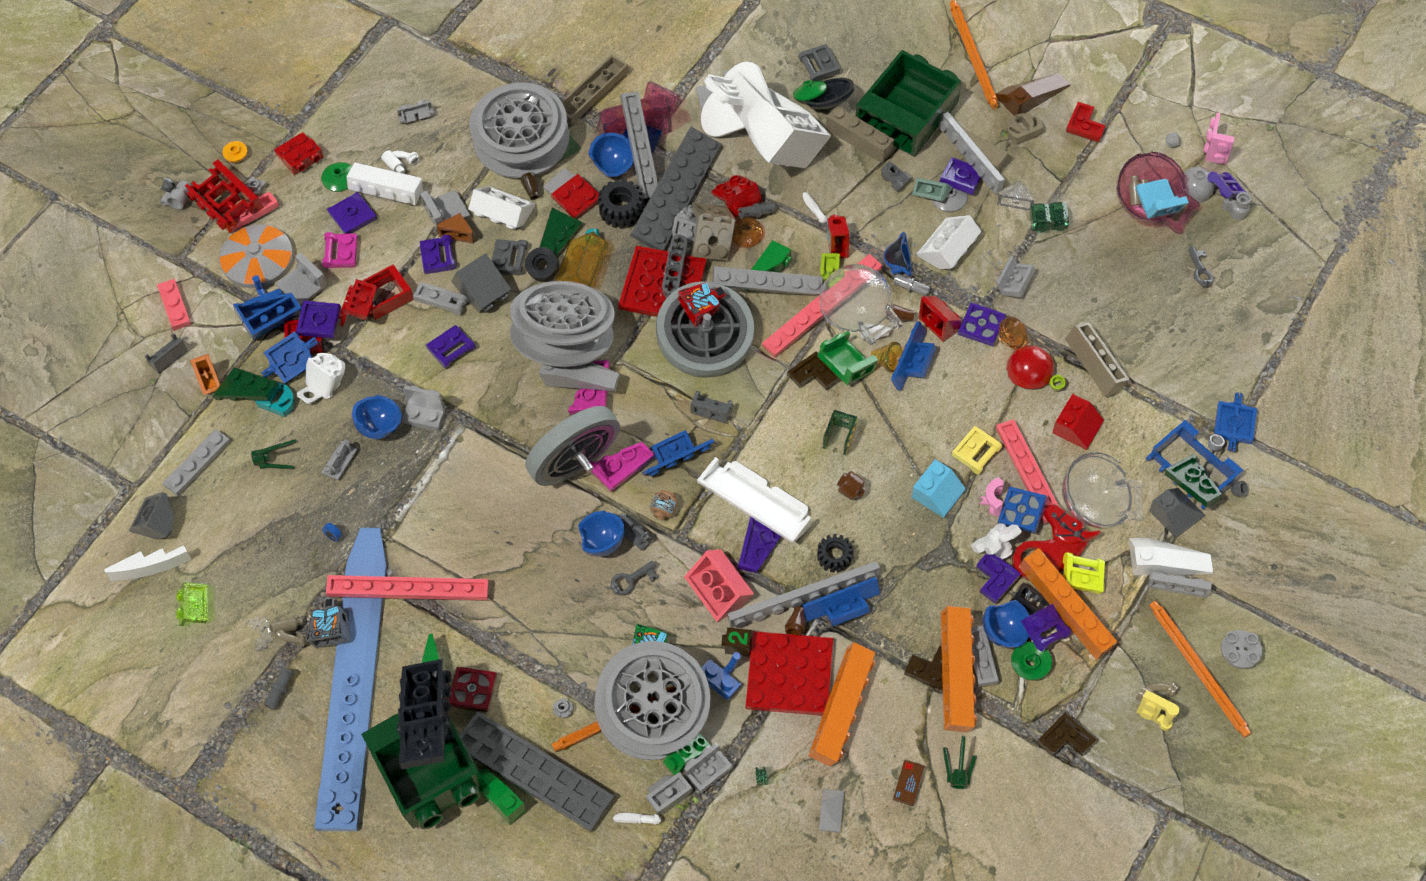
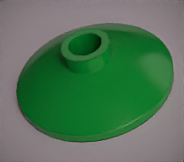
M807 80L794 90L793 97L798 101L810 100L823 94L827 86L822 81Z
M337 162L327 166L321 176L324 187L333 192L348 190L347 175L352 165L345 162Z
M1025 642L1014 649L1011 656V665L1020 677L1026 680H1039L1049 673L1052 667V657L1047 649L1039 651L1033 642ZM1027 662L1034 663V666H1029Z

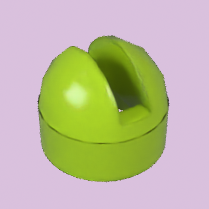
M1054 375L1050 379L1049 385L1052 390L1060 391L1066 382L1063 376ZM1061 382L1060 385H1057V386H1054V385H1053V384H1056V383Z

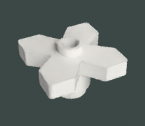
M999 523L990 530L987 536L975 541L971 547L975 553L986 551L987 554H995L1000 559H1005L1013 552L1009 540L1018 536L1021 530L1018 525L1006 527L1005 524Z

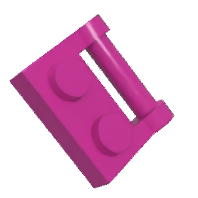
M325 233V255L322 259V266L325 268L356 267L357 233ZM333 243H338L337 259H332Z

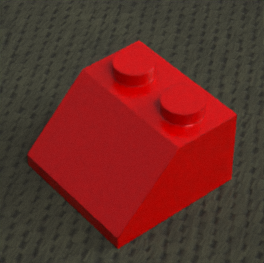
M923 296L921 298L918 319L942 342H945L959 331L961 319L958 314L953 313L944 301H941L936 296Z
M1072 393L1057 418L1052 433L1087 450L1103 424L1104 419L1089 401Z

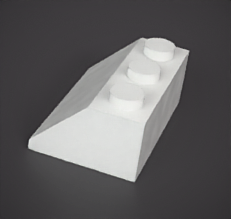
M485 186L473 190L468 210L473 211L476 216H486L492 222H502L506 224V227L516 229L524 225L536 203L491 186Z
M970 215L946 218L916 255L938 269H951L956 266L959 258L967 252L968 247L977 240L981 230Z

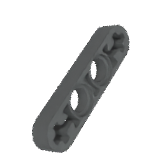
M681 234L673 236L670 243L662 284V293L666 298L680 288L688 248L687 238ZM678 242H682L680 244V250L677 249ZM680 256L681 260L675 262L672 260V257ZM677 271L678 275L671 277L669 272ZM670 283H673V289L668 291Z

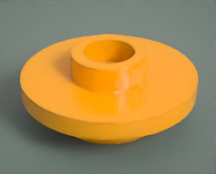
M233 141L225 145L222 153L227 161L239 162L247 156L248 150L244 143Z

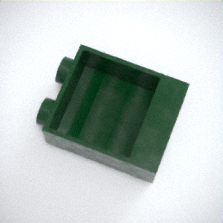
M901 50L856 104V117L893 138L895 147L912 156H916L939 127L942 114L950 113L958 103L962 80L958 79L957 75L950 70L942 71L929 64L921 55H911Z
M398 713L361 734L402 816L413 829L420 826L421 829L425 830L436 826L444 818L442 812L455 804L460 808L474 804L481 797L479 790L487 786L451 717L450 721L454 732V739L445 740L444 762L401 769L399 764L401 736H399L397 730V723H399Z

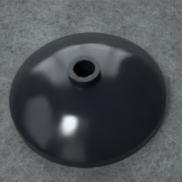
M842 77L822 81L827 86L826 91L820 96L805 100L804 102L807 106L816 109H833L844 103L852 95L855 89L854 82L849 78Z

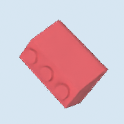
M721 549L707 550L684 576L717 622L728 617V613L741 609L754 595L753 591Z

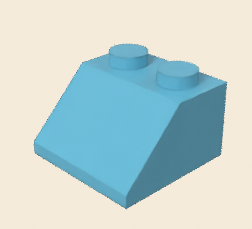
M935 459L913 486L912 498L944 518L965 492L966 488L949 467Z

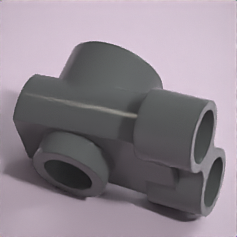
M890 161L881 169L882 178L885 181H890L892 183L891 187L896 192L911 177L906 171L902 172Z

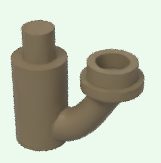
M1138 175L1131 176V183L1128 184L1130 206L1142 205L1135 187L1139 184L1148 183L1149 179L1138 181Z
M289 617L269 623V630L272 636H276L286 642L298 644L300 647L308 644L305 633L299 632L296 636L287 634V632L295 631L298 626L303 625L302 618L295 619L294 617Z
M1174 682L1172 685L1150 684L1146 687L1143 686L1136 699L1141 701L1146 690L1152 693L1165 691L1167 692L1166 696L1173 697L1178 686Z

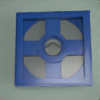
M1009 486L998 524H1005L1007 527L1018 525L1020 530L1036 534L1048 497L1043 494Z

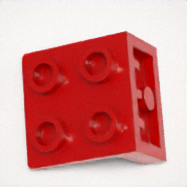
M358 279L355 280L354 285L350 284L338 318L341 319L340 326H344L348 314L366 320L377 286Z

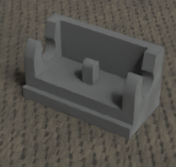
M175 333L171 335L172 340L150 357L149 354H146L144 356L147 364L158 374L187 352L183 340L180 337L177 338Z
M696 391L690 404L691 414L727 424L733 409V401L729 400L728 403L703 397L700 395V391Z

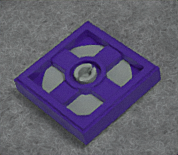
M971 302L959 328L958 335L993 347L1006 314Z

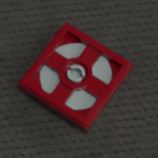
M457 666L451 687L452 695L449 697L451 707L488 712L497 673Z

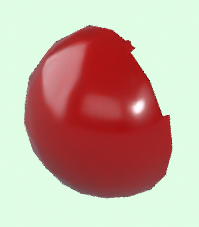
M1034 345L1023 346L1015 350L1009 357L1006 366L1008 378L1015 385L1026 389H1037L1047 385L1054 376L1055 370L1050 355L1044 349Z

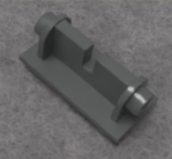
M621 513L618 515L624 524V536L641 551L655 539V536L629 514Z

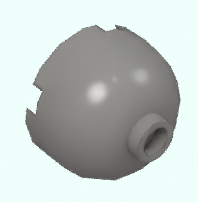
M1203 167L1187 169L1181 175L1178 182V192L1181 197L1186 196L1190 199L1189 202L1192 203L1207 201L1215 189V182H1210L1207 179L1210 171Z

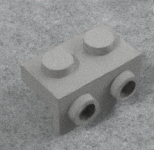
M1010 257L997 279V287L1001 295L1022 297L1035 272L1034 265L1018 264L1015 257Z
M717 743L712 747L711 745L707 746L701 752L702 755L697 759L689 760L685 765L684 773L686 778L700 794L733 768V765L720 752Z

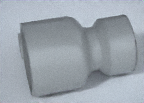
M183 180L179 181L176 186L177 189H173L170 193L166 192L160 203L162 205H170L174 209H182L188 199L186 194L188 190L185 185L189 183Z
M1241 192L1237 195L1235 201L1225 198L1221 208L1222 210L1230 211L1231 217L1235 220H1243L1248 215L1251 196L1246 192Z

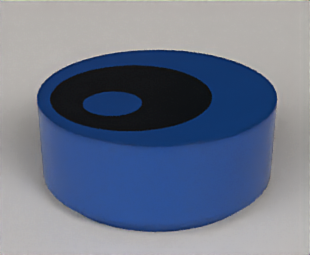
M327 523L322 528L324 535L334 542H337L342 536L341 531L332 523Z

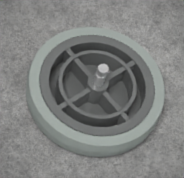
M694 282L678 288L666 298L656 319V337L662 354L675 368L697 377H715L733 370L745 359L753 343L754 321L746 302L732 289L713 282ZM702 283H708L712 290L721 287L724 290L725 297L718 300L720 303L718 312L712 316L708 313L705 314L703 322L694 327L677 299L678 292Z
M595 406L582 410L556 425L537 442L526 459L525 466L531 478L538 485L549 486L567 480L583 469L587 473L591 472L594 468L589 462H595L602 456L619 434L620 424L616 416L605 406Z

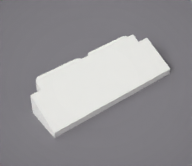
M715 457L697 480V483L791 543H794L811 527V517L808 516V507L778 487L770 489L767 487V481L736 461L728 462L724 468H721L719 466V459Z

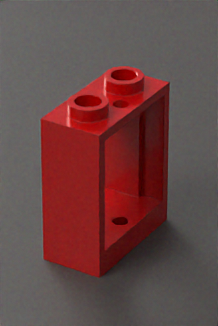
M394 264L362 280L377 286V288L393 281L400 291L399 294L376 306H373L371 303L368 315L372 314L375 320L414 300L411 288Z

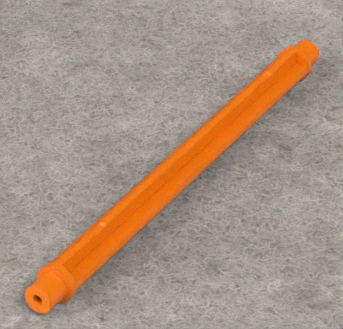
M952 0L949 3L951 13L986 100L991 108L995 109L999 106L998 99L961 8L956 0Z
M1153 601L1149 605L1153 610L1152 613L1237 732H1240L1244 738L1251 735L1248 724L1163 606H1160L1157 601Z
M673 685L666 688V691L674 693L676 687ZM652 697L651 699H648V701L653 703V701H657V699L655 697ZM631 705L629 710L631 713L637 714L640 712V707ZM596 721L578 731L559 738L558 741L551 744L554 752L561 749L564 750L601 732V729Z

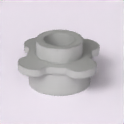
M251 177L246 186L255 195H259L263 191L265 182L264 180H257Z

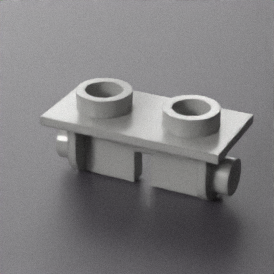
M421 100L411 106L409 104L400 106V109H397L400 123L406 124L416 121L415 114H418L419 120L434 115L433 108H429L431 107V100Z
M344 439V441L340 442L322 470V474L339 480L357 451L356 448L350 446V441Z

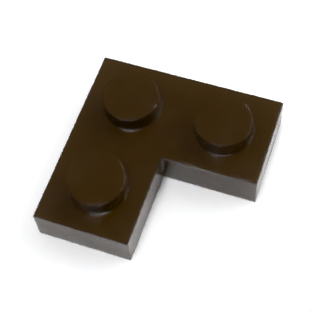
M817 351L787 371V376L799 388L812 378H815L827 390L838 382L840 378L817 356Z
M938 647L932 662L912 655L904 675L942 691V647Z
M1064 712L1038 739L1037 743L1052 757L1065 743L1083 756L1096 743L1097 739Z

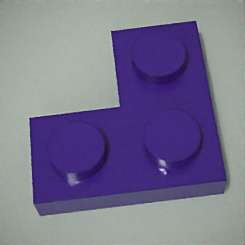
M986 553L976 565L979 570L990 577L980 589V593L995 604L1021 575V573L995 554Z

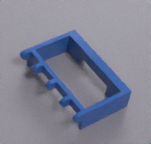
M1186 420L1153 447L1152 452L1146 457L1148 462L1152 459L1157 461L1161 465L1159 471L1163 473L1166 468L1172 465L1159 453L1180 436L1228 478L1218 487L1221 494L1228 490L1233 483L1237 482L1243 472V469L1229 457L1222 462L1197 440L1199 431Z

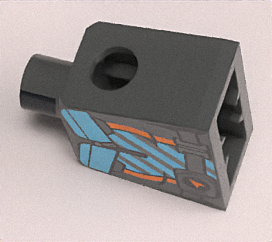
M335 599L325 600V608L315 610L312 613L307 641L316 649L351 642L348 615L340 606H337V600Z

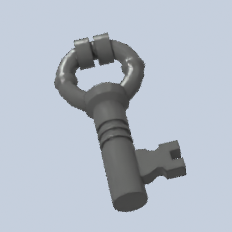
M1191 246L1188 248V251L1196 267L1194 279L1202 287H1210L1213 283V275L1202 265L1199 258H1206L1205 250L1198 251L1195 246ZM1205 273L1209 279L1201 280L1198 274Z
M652 560L632 574H616L611 580V590L617 595H627L632 591L634 581L645 574L650 576L651 582L654 581V577L655 579L658 578L653 570L656 568V564ZM620 578H625L629 584L628 588L624 591H621L616 583Z

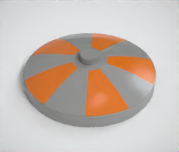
M251 225L237 230L227 238L220 250L219 261L224 275L235 285L253 289L255 286L252 277L258 275L262 286L266 287L280 280L288 272L293 261V249L288 237L281 230L269 225Z

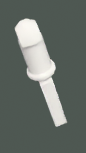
M803 192V199L806 205L816 215L819 222L825 224L827 217L821 212L820 207L808 192Z
M619 813L613 817V820L621 823H650L657 825L661 822V817L656 814Z

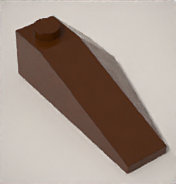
M1058 73L1008 86L996 93V97L1015 116L1029 112L1070 87V83Z

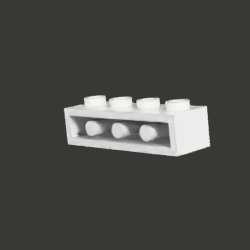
M354 163L347 175L348 190L416 205L421 196L420 193L423 192L422 178L368 165Z

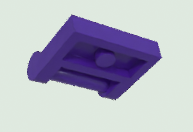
M1212 171L1207 176L1208 181L1215 182L1220 188L1219 192L1225 198H1236L1239 193L1246 192L1229 172L1219 174Z
M451 235L420 241L424 274L450 271L456 268V262L453 260L451 246L453 240ZM440 246L445 248V263H441Z
M454 325L426 344L427 350L444 368L450 366L452 361L467 351H472L476 348L473 341L457 325ZM461 344H464L463 346H461L460 348H458L457 350H455L454 352H452V353H451L450 355H448L447 357H444L445 355H447L448 353H450L451 351H453L454 349H456L457 347H459Z
M1053 604L1021 620L1039 651H1044L1048 648V645L1071 635V629L1064 624ZM1053 626L1056 628L1057 632L1046 638L1041 637L1040 634Z

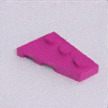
M608 360L592 361L595 364L610 369ZM579 389L574 396L573 405L569 407V414L573 415L595 406L607 407L608 391Z
M643 442L620 450L617 454L606 455L601 460L589 462L594 468L591 473L612 492L655 458V454Z

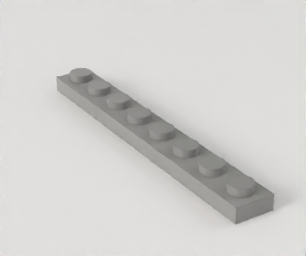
M877 561L730 612L728 613V624L730 628H740L748 622L760 621L768 615L780 614L785 609L799 607L805 602L819 599L822 596L832 594L873 577L877 578L880 567Z

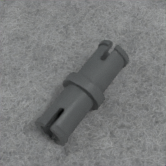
M773 202L765 204L755 203L753 206L740 207L738 211L742 212H738L740 219L748 217L758 218L761 215L775 213L776 210L772 209L776 208Z
M286 668L281 669L275 683H272L270 687L271 691L263 704L264 706L272 710L276 709L282 694H285L287 691L286 687L294 674L292 671Z

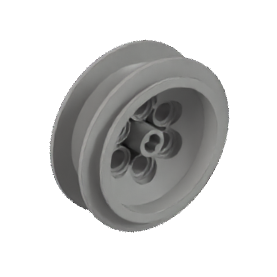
M511 83L493 89L479 100L470 117V133L478 159L486 168L501 176L521 178L523 174L528 172H534L535 175L541 174L558 163L565 154L569 144V127L564 105L552 91L540 85Z
M569 281L546 282L524 290L512 302L510 310L513 322L510 328L511 342L518 352L532 361L557 367L578 366L600 358L612 345L613 329L611 326L614 322V307L604 294L592 287Z
M658 641L636 643L618 652L604 667L595 692V715L604 736L621 752L643 760L665 759L667 754L683 748L699 735L706 722L710 708L709 684L697 661L681 648ZM655 674L658 677V681L651 683L648 681L647 676ZM637 684L640 687V691L632 693L629 686ZM672 684L676 687V691L669 693L666 691L665 686ZM655 697L657 701H653V703H651L648 701V699ZM637 705L640 707V712L633 714L630 712L629 707ZM667 705H674L676 713L669 714L665 707ZM650 715L657 716L658 723L650 724L647 717Z

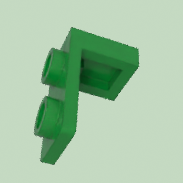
M699 734L696 739L694 738L683 748L667 754L663 763L674 776L679 772L682 774L686 763L702 755L701 752L710 744Z

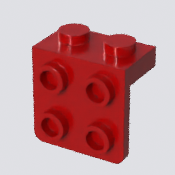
M741 175L732 176L730 180L717 185L711 191L713 196L725 201L734 218L739 216L738 212H742L738 211L740 207L753 206V204L763 201L757 183Z

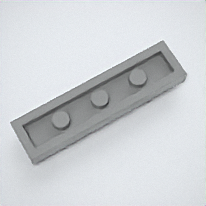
M215 429L162 483L164 487L176 496H179L231 443L230 439Z

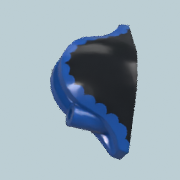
M902 232L898 239L885 250L884 261L891 268L893 275L904 272L908 277H912L907 235L905 232Z

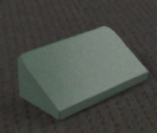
M917 178L912 195L943 202L950 193L952 186L946 183Z

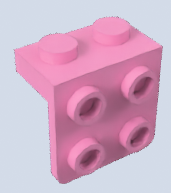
M1216 113L1215 118H1211L1209 128L1212 129L1207 131V142H1205L1203 153H1206L1205 161L1226 165L1234 143V137L1217 134L1220 113Z

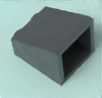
M486 253L457 271L451 280L460 293L468 298L469 303L478 313L483 310L487 312L494 307L493 303L496 301L502 302L509 297L508 293L511 290Z

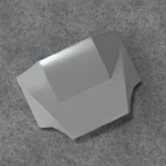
M680 772L675 776L665 775L648 788L649 793L646 799L656 813L660 815L668 812L683 801L692 792V787Z

